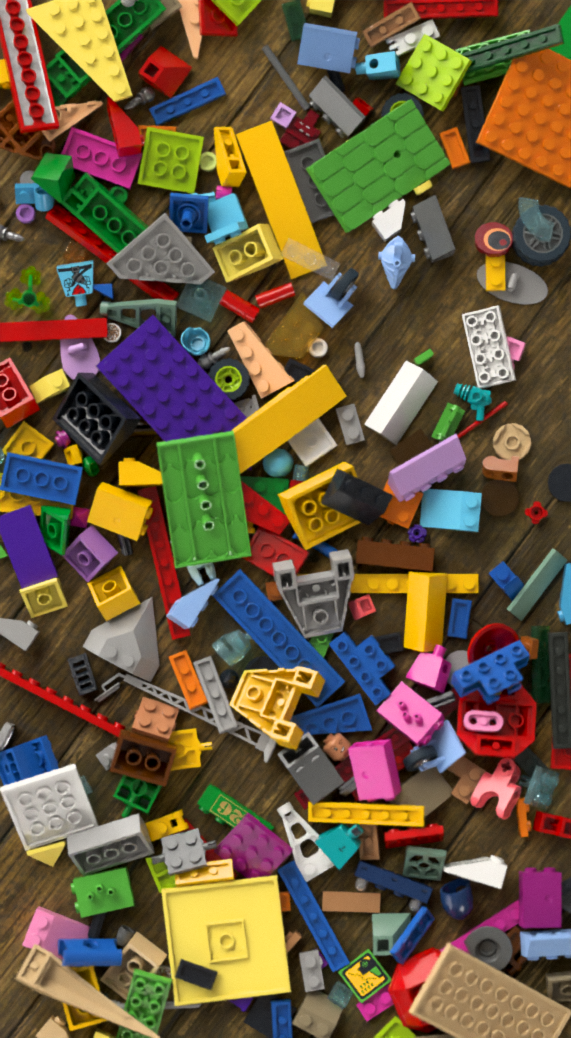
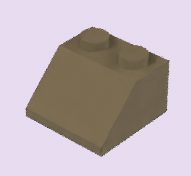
M319 990L309 991L296 1012L292 1024L318 1038H329L345 1004Z

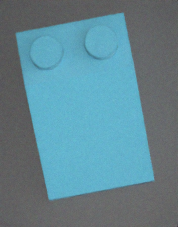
M428 489L423 492L419 525L428 528L478 532L482 493Z

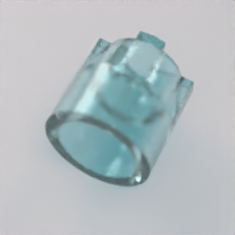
M295 464L293 480L306 481L310 467Z

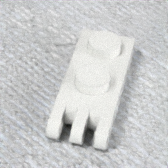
M433 19L385 41L387 44L395 42V44L388 48L390 51L398 49L396 54L400 56L416 49L424 34L435 40L439 39L440 35Z

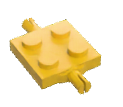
M196 728L172 731L168 743L175 744L177 752L171 771L201 767V751L213 750L212 746H209L212 745V742L200 743Z

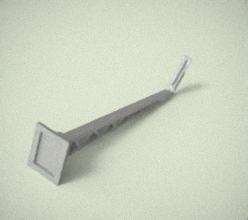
M117 673L101 685L105 692L94 699L101 702L118 690L120 682L108 690L105 689V686L120 676L124 678L125 682L216 726V723L213 722L214 718H208L207 712L211 713L210 709L200 706L190 710L185 698L129 674L125 676ZM167 694L169 700L162 696ZM172 697H175L179 700L173 702ZM184 701L186 708L178 704ZM202 709L204 717L195 712ZM236 721L240 726L228 731V733L255 745L256 749L264 752V762L269 763L277 743L264 732ZM245 728L247 738L235 733V731ZM249 730L261 734L257 743L251 741Z

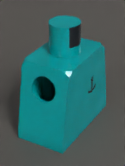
M340 823L320 834L315 843L339 870L359 848L361 840L358 836L364 830L359 824L349 828L346 823Z

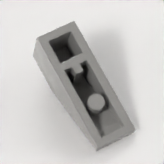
M0 618V634L23 650L28 651L40 633L37 630L38 626L30 620L25 622Z

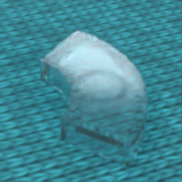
M519 197V214L526 228L538 239L551 242L554 222L547 220L541 214L539 200Z

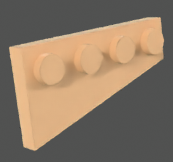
M246 321L227 330L261 399L295 381L292 376L287 374L282 364L278 363L272 356V352L262 344L261 339Z

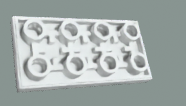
M500 306L462 314L478 388L482 389L515 381L516 377Z

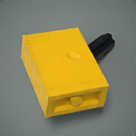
M102 482L97 488L87 522L117 533L122 555L129 556L133 554L130 539L137 541L147 531L148 525L145 523L147 519H150L153 508H150L152 501Z

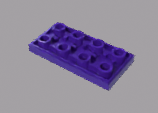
M30 504L0 515V534L21 588L24 589L58 577L59 575L32 505Z

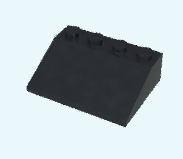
M78 372L52 418L99 465H103L132 435L141 420L94 373Z

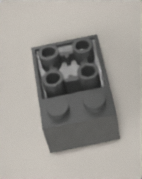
M309 732L302 736L297 750L286 747L277 754L313 805L345 783Z

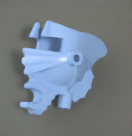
M399 236L391 240L378 255V260L382 262L392 289H397L412 262H415V254L411 253L408 245Z

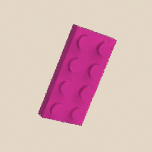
M71 127L61 155L72 156L75 170L83 173L88 172L91 176L130 190L143 153L118 157L114 142Z

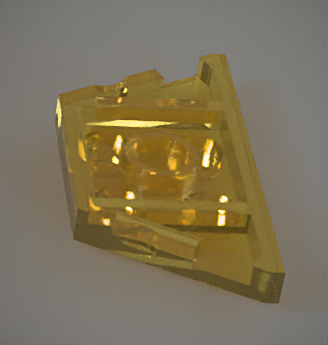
M303 292L298 296L264 345L272 352V355L303 359L324 329L317 315L303 305L307 299Z

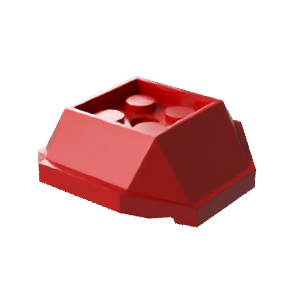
M522 684L520 690L510 695L507 692V688L498 692L499 700L489 705L486 704L478 690L462 698L459 696L456 735L475 755L515 758L534 743L536 702ZM469 711H488L500 714L503 719V725L495 733L468 730L464 726L463 720ZM470 719L471 724L475 725L477 723L475 719ZM491 720L489 721V724L491 726L496 725Z
M434 947L407 958L403 965L397 962L388 988L403 1026L426 1033L438 1028L412 1015L409 1010L442 954L440 950Z

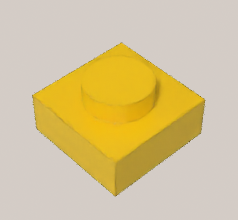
M77 444L64 449L69 465L77 466L83 463L82 452L78 449Z

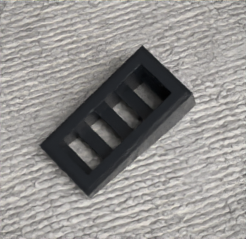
M86 653L67 659L79 696L98 690ZM84 660V664L74 667L73 663ZM86 667L87 671L77 674L76 670ZM89 675L88 679L79 681V677ZM91 682V686L82 689L81 685Z

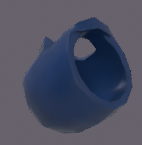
M457 878L440 888L441 903L447 915L457 920H463L472 912L473 895L470 881L467 878ZM466 886L463 890L456 892V887Z

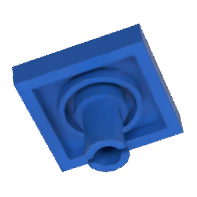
M171 193L169 218L182 232L207 234L209 196Z

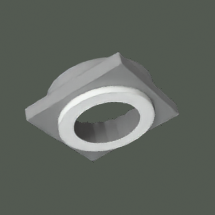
M6 722L1 729L0 751L4 750L10 740L15 724Z

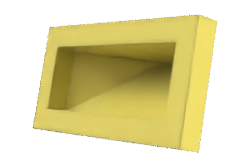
M63 840L28 850L27 855L53 867L67 842Z

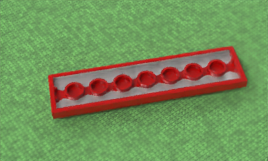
M0 0V43L20 133L58 129L59 122L37 25L26 11V9L32 8L31 0Z

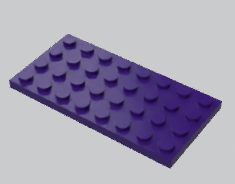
M154 315L147 319L96 365L97 369L165 442L225 433L233 430L247 419Z

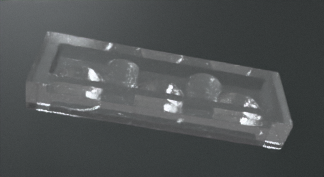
M288 238L280 254L331 281L340 266L339 262Z

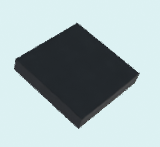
M275 994L258 996L243 1021L268 1038H273L271 1000H281ZM291 1005V1013L293 1016L297 1008Z

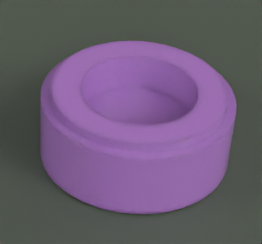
M22 204L17 208L16 216L20 222L28 224L35 219L36 212L31 205Z

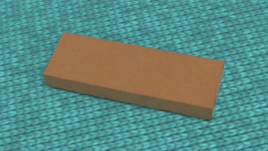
M410 2L363 30L362 33L370 47L373 48L421 18L413 3Z
M323 891L322 911L380 913L381 893Z

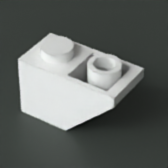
M404 199L401 201L395 200L388 206L390 209L384 213L380 211L373 216L372 226L384 242L401 231L405 208Z

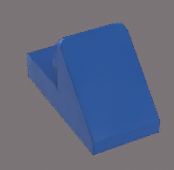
M504 561L488 573L511 601L515 599L524 587L519 577L511 571Z

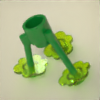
M34 266L28 267L27 270L23 269L20 282L26 284L28 290L20 293L19 289L13 288L11 292H6L5 306L16 310L17 307L23 308L25 305L32 310H36L38 314L42 313V311H49L50 305L48 303H50V298L46 297L44 292H38L36 295L32 291L33 284L39 285L41 282V272L36 271Z

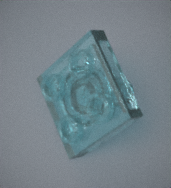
M206 279L201 285L186 283L177 303V308L211 323L227 288L209 279Z
M536 766L532 778L522 775L520 779L527 782L519 781V786L528 789L524 803L548 809L552 802L554 789L558 785L560 773Z

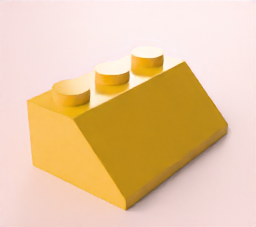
M94 966L70 967L100 992ZM63 1003L70 1031L108 1021Z

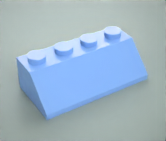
M571 928L520 932L521 955L526 957L527 960L535 961L539 960V957L546 956V959H558L559 955L571 958Z

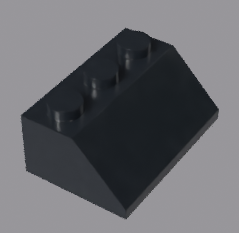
M337 468L320 503L359 522L370 525L385 513L393 495Z

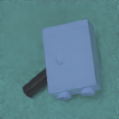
M304 23L297 64L326 69L331 82L341 92H344L346 88L340 72L350 73L351 68L355 69L357 57H353L354 49L358 50L360 38H356L357 32Z

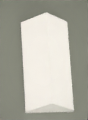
M406 361L364 425L397 445L438 381L424 369Z

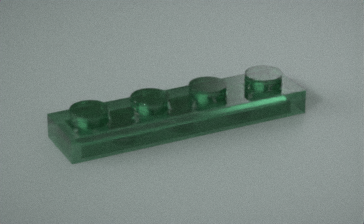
M531 626V637L539 640L537 659H532L531 694L536 703H550L548 649L550 626Z

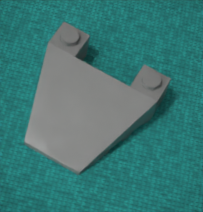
M348 549L329 552L331 570L296 576L292 560L272 563L277 588L304 638L341 632L343 630L347 602L351 593V583L354 579L353 562Z

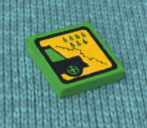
M369 949L338 972L361 1004L391 981L390 976Z

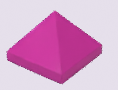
M74 507L70 525L87 528L90 509Z

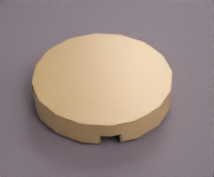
M516 423L501 426L493 438V448L496 454L504 460H511L512 456H518L520 460L529 452L531 447L529 432L523 426Z

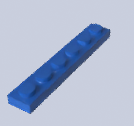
M295 860L277 869L331 970L335 972L349 964L350 961L296 865Z

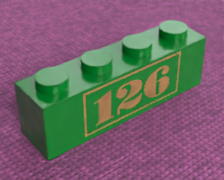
M212 783L209 784L197 802L202 812L206 814L212 813L216 816L215 820L222 825L225 823L232 827L230 830L247 813H250L269 830L272 831L274 828L273 824Z

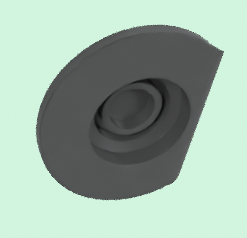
M492 926L477 928L464 941L470 955L499 971L511 959V941L507 934L499 928Z

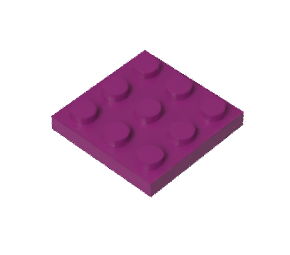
M247 813L218 844L214 852L223 860L232 859L233 868L246 878L270 876L292 852L293 848L250 813Z

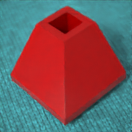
M160 46L149 56L138 74L142 80L171 99L192 67Z

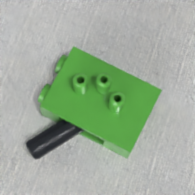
M127 866L75 877L73 883H71L72 894H76L78 901L75 902L77 914L80 913L81 918L94 915L88 932V936L91 938H99L107 912L135 905Z

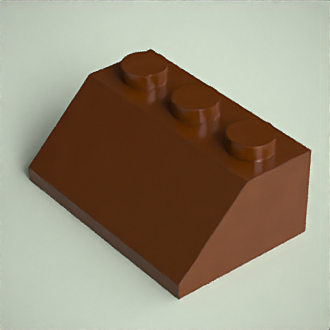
M120 729L109 771L166 787L177 747L175 744Z

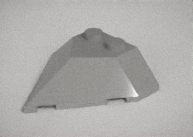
M153 597L92 629L83 647L131 674L151 682L160 666Z

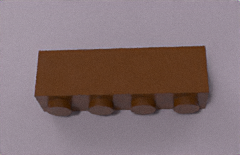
M362 537V540L357 541L356 564L432 572L435 548H430L431 544L419 543V547L411 546L412 542L400 541V544H392L393 540L381 539V542H373V538Z

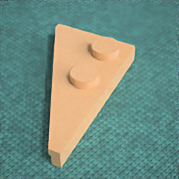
M178 0L182 5V8L179 10L194 59H198L202 35H200L198 0Z
M102 101L64 104L55 107L59 128L45 130L42 133L51 142L103 105Z

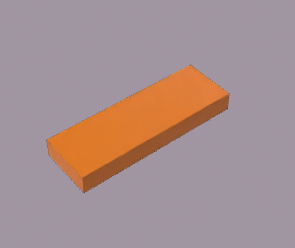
M187 650L169 656L168 658L189 709L193 710L208 704Z

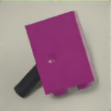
M526 867L525 871H519V926L522 928H561V896L571 891V877L561 883V872L556 871L554 867H544V871H536L534 867Z

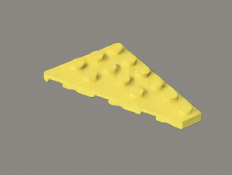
M53 0L26 9L27 14L114 102L133 96L102 0Z

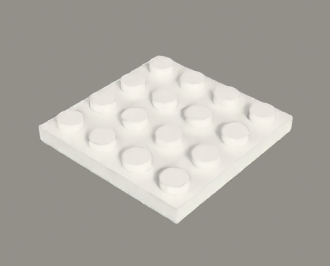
M75 764L0 787L1 794L25 851L99 826Z

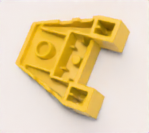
M295 667V669L278 668V670H244L229 705L280 746L297 750L304 732L296 724L290 723L291 717L301 694L319 697L326 680L318 671L304 667Z

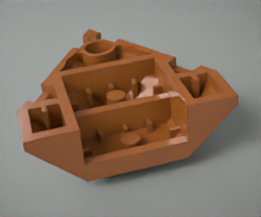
M12 99L0 111V149L41 161L45 153L55 154L54 148L56 146L54 139L49 142L42 131L20 133Z

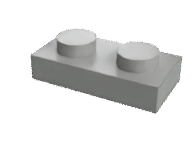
M355 404L336 408L346 446L365 441Z
M318 949L299 952L305 992L325 989Z

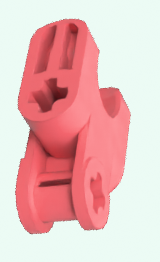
M511 758L500 760L493 775L488 772L482 775L470 799L472 806L482 808L488 799L497 796L499 797V803L496 807L497 815L501 819H508L521 794V787L516 785L520 778L521 770Z

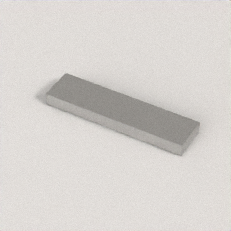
M209 656L193 662L219 734L238 728L212 657Z

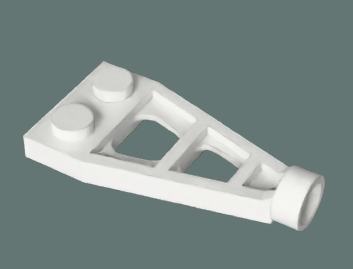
M290 802L279 807L277 811L282 816L290 846L293 848L292 853L295 863L305 881L308 882L334 866L320 848L308 858L303 857L300 849L301 842L310 839L315 843L319 834L294 810ZM295 823H300L306 830V834L299 839L294 837L291 826Z

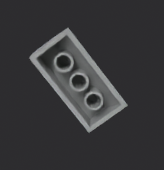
M139 814L67 836L68 855L83 876L155 853L146 824Z

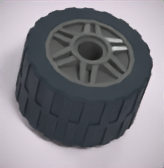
M536 205L535 207L528 208L520 215L512 229L513 250H515L516 255L523 262L529 263L532 266L542 267L556 262L565 253L571 240V226L568 219L557 208L550 207L549 205ZM537 233H542L545 239L539 238Z

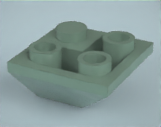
M372 913L374 956L392 955L390 950L410 924L411 913Z

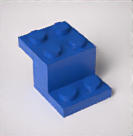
M47 735L0 752V777L4 786L59 769L58 761L53 754L51 742L48 740Z

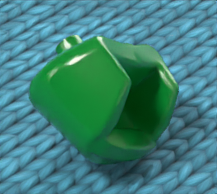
M91 456L83 458L82 467L84 471L91 477L97 475L99 468L96 461Z

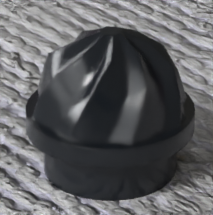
M232 669L224 670L220 675L222 686L225 688L235 687L239 682L237 672Z

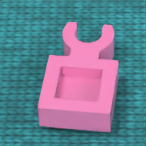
M507 336L513 368H515L513 362L514 360L520 361L526 343Z

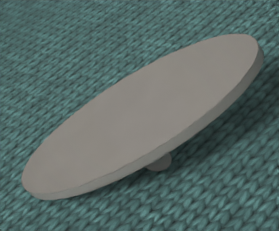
M505 262V291L487 292L504 301L525 305L535 304L544 300L548 294V288L542 278L533 271L514 263ZM484 264L477 271V279L486 290V268Z

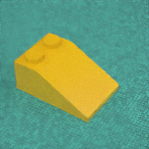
M123 458V462H119V485L121 487L163 486L160 471L136 461L135 458Z

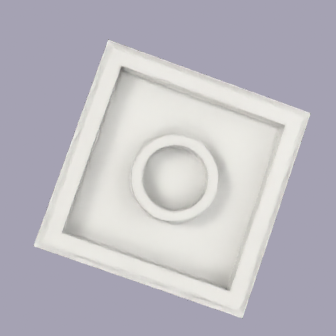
M319 418L288 440L305 467H308L338 446Z

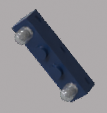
M359 860L354 873L357 876L355 888L358 891L365 890L368 881L373 882L378 889L386 891V888L393 890V894L404 898V895L411 897L409 908L413 912L419 911L422 902L428 903L432 892L431 886L363 860Z

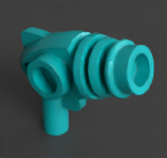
M457 383L453 394L457 395V397L460 395V398H463L464 401L467 399V402L471 404V409L477 410L476 420L484 421V407L492 402L490 397L491 391L482 390L476 386L471 388V385L468 387L464 385L463 387V383Z

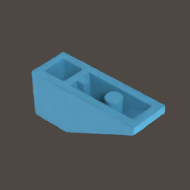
M571 563L564 565L559 600L560 611H557L559 620L564 622V625L571 624Z

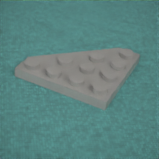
M166 213L160 216L107 262V265L119 279L201 285L215 273Z

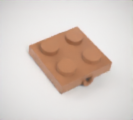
M143 697L140 707L134 715L135 721L131 732L168 743L172 730H175L177 724L175 721L180 708Z

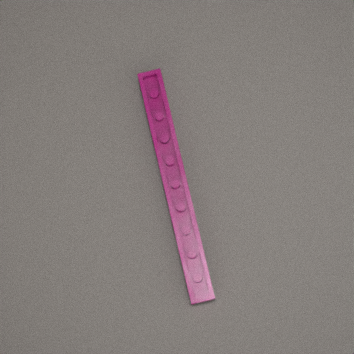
M517 899L450 944L470 954L464 941L475 929L492 926L506 932L519 923V900ZM390 982L362 1004L360 1002L356 1004L366 1021L394 1004L388 992Z

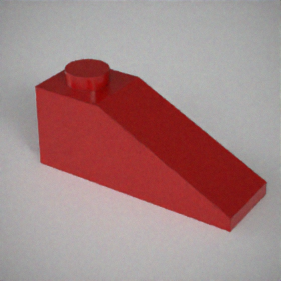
M110 97L107 98L106 108L118 157L141 154L142 146H144L143 134H139L138 127Z

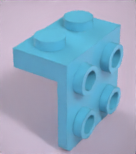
M235 193L209 203L208 224L212 233L205 235L207 243L214 242L215 245L226 241L225 238L230 236L231 238L237 237L242 234L241 231L249 228Z

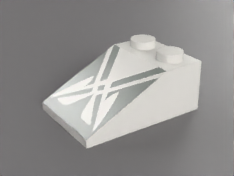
M491 855L490 858L480 857L445 863L443 870L447 873L501 889L507 865L502 858Z

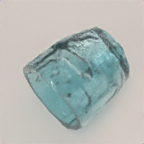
M239 629L224 634L211 644L214 650L230 667L242 660L252 648L249 642L251 640L249 634L246 633L244 635Z

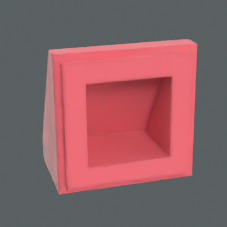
M369 594L348 602L354 620L376 612Z

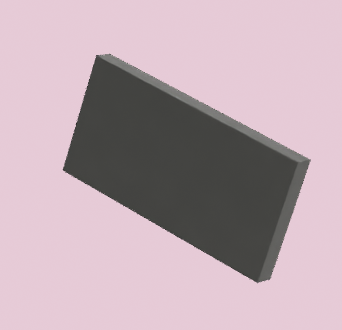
M316 139L285 151L286 159L311 224L333 216L334 213L306 170L307 167L325 156L320 140Z

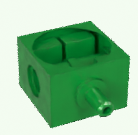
M123 775L113 797L126 804L121 816L123 818L129 817L133 808L148 814L162 786Z

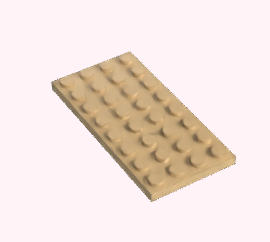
M447 943L409 1010L412 1015L456 1038H558L571 1016L569 1008L450 943Z

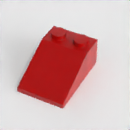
M11 358L0 363V418L6 428H9L40 410Z

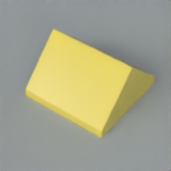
M59 578L20 590L31 618L68 607Z

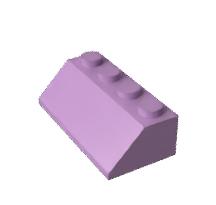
M454 434L390 471L387 484L399 502L403 500L409 501L415 496V493L428 490L434 482H442L448 477V474L452 472L458 473L464 468L466 457L458 436Z

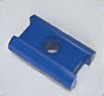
M117 939L58 940L57 951L58 955L63 956L62 966H121L122 951L116 948Z

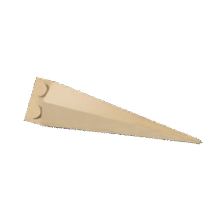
M34 944L15 980L36 992L150 1038H160V1036L100 993L71 968L62 966V961L53 953Z

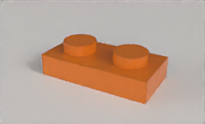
M522 796L516 802L519 836L529 837L528 832H531V822L527 820L526 812H529V802L525 801V798Z

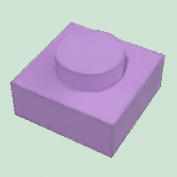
M280 102L270 120L287 129L297 112Z

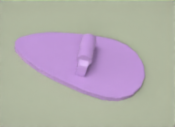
M67 315L64 320L77 318L73 315ZM92 338L60 340L62 366L66 375L74 380L78 372L94 373L95 375L98 373L99 370L96 365L100 362V357Z

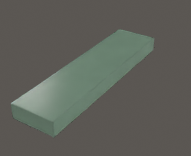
M552 548L508 606L507 610L522 621L567 562V559Z

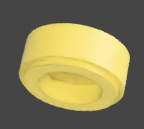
M428 180L413 190L416 195H420L433 187V185Z

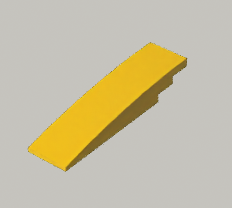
M272 121L236 134L291 280L326 267L327 264Z
M327 365L321 366L310 376H305L292 387H287L231 430L235 436L240 474L295 436L346 397V394Z

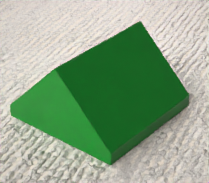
M45 153L31 177L36 184L59 203L63 201L76 177L72 156Z
M41 506L40 529L45 542L52 550L60 555H65L69 544L71 509Z

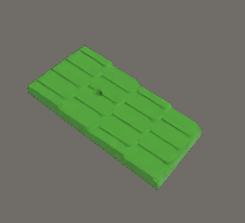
M410 99L307 167L306 170L345 233H347L436 175L451 163L445 156L439 143L435 140L434 135L414 102Z
M228 431L225 433L158 442L157 450L175 568L251 556L234 432Z

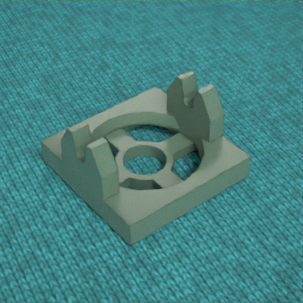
M406 845L402 876L441 881L446 850ZM415 855L423 856L418 861L410 860ZM429 857H435L438 863H432L428 860ZM420 863H427V864H429V866H428V867H421V866H419V864H420Z

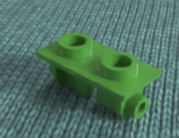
M448 403L431 437L442 442L453 436L465 411L455 404Z

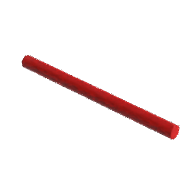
M506 401L485 414L484 421L508 405ZM477 420L457 434L458 439L484 421Z

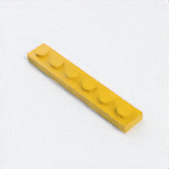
M311 801L308 802V822L424 826L425 806L321 801L313 805Z

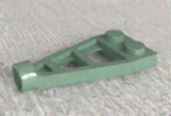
M149 299L101 302L100 316L139 328L145 322L141 318V311L153 309L156 311V318L173 337L177 333V301ZM122 309H135L136 318L124 316Z

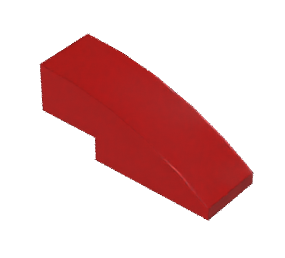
M536 811L532 829L571 839V818Z

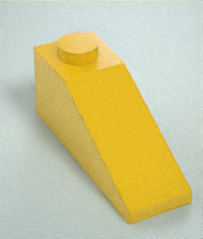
M214 127L216 165L221 186L239 187L247 172L233 128Z

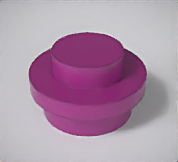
M64 430L55 432L56 437H54L56 444L58 447L66 449L71 444L67 433Z

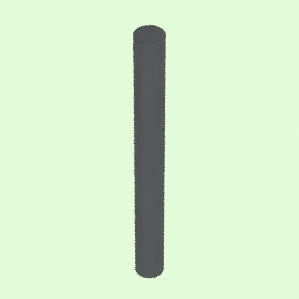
M268 45L264 46L262 51L303 110L307 111L310 109L311 106Z

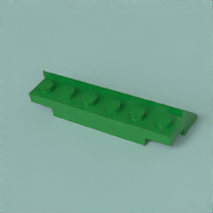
M85 172L76 185L71 187L61 202L117 253L149 227L88 172Z

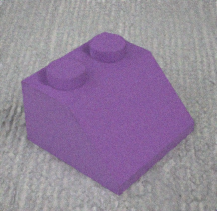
M91 525L67 548L65 555L62 556L88 583L118 552Z

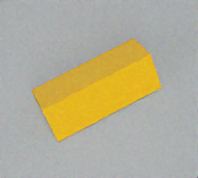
M409 571L403 647L420 652H430L434 650L436 644L442 646L448 574Z

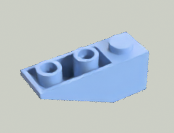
M213 579L176 600L166 617L183 629L193 628L199 619L197 617L199 612L204 611L209 603L207 599L217 591L219 579Z

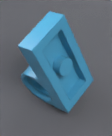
M15 184L16 204H35V208L39 211H49L53 208L55 199L38 184Z

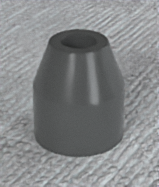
M121 925L116 936L117 944L125 946L131 940L135 931L126 925Z

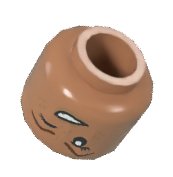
M337 733L334 736L329 734L324 739L323 751L334 762H342L349 756L348 748L351 746V743L341 733Z

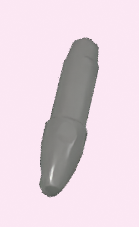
M356 342L354 349L356 369L360 378H363L365 375V363L361 344Z

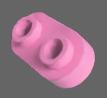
M473 710L466 713L463 723L470 731L495 733L501 729L503 719L496 712ZM470 719H475L477 723L475 725L471 724ZM494 720L496 722V725L491 726L489 724V721Z

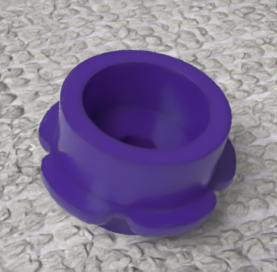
M419 524L410 527L408 530L409 540L413 543L423 542L427 536L426 529H423Z

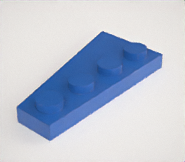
M360 693L293 715L290 723L296 724L304 734L309 732L311 735L372 730Z

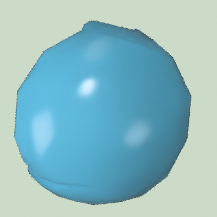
M188 327L182 333L181 344L189 355L200 356L209 350L211 342L209 334L201 327Z
M276 448L263 458L262 464L265 472L270 476L284 477L293 469L294 461L289 452Z

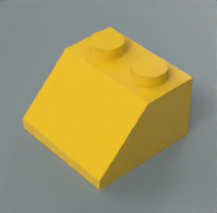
M122 566L87 583L95 603L106 621L140 604Z

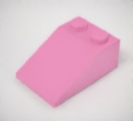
M39 906L36 909L22 945L32 949L34 944L53 953L57 958L63 959L62 955H58V940L88 939L90 926Z

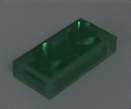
M300 0L281 4L291 42L301 40L306 20Z

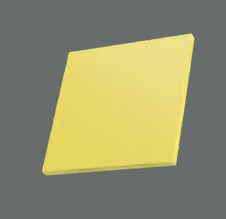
M277 875L161 889L175 1006L291 992ZM184 959L217 971L212 990L175 978L180 960Z

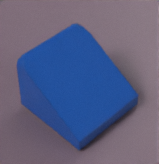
M112 284L93 285L94 291L114 301Z

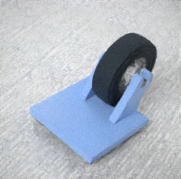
M353 268L349 269L344 275L339 272L329 285L323 282L304 301L303 305L333 328L353 307L348 299L357 288L354 282L358 278L359 273Z
M449 720L444 721L441 729L434 731L427 745H423L421 748L416 746L413 750H410L411 754L403 760L407 771L418 769L425 771L429 768L437 767L439 773H443L466 754Z

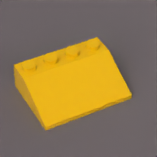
M342 462L278 494L284 512L305 550L361 523L320 503L337 468L357 477L354 466Z

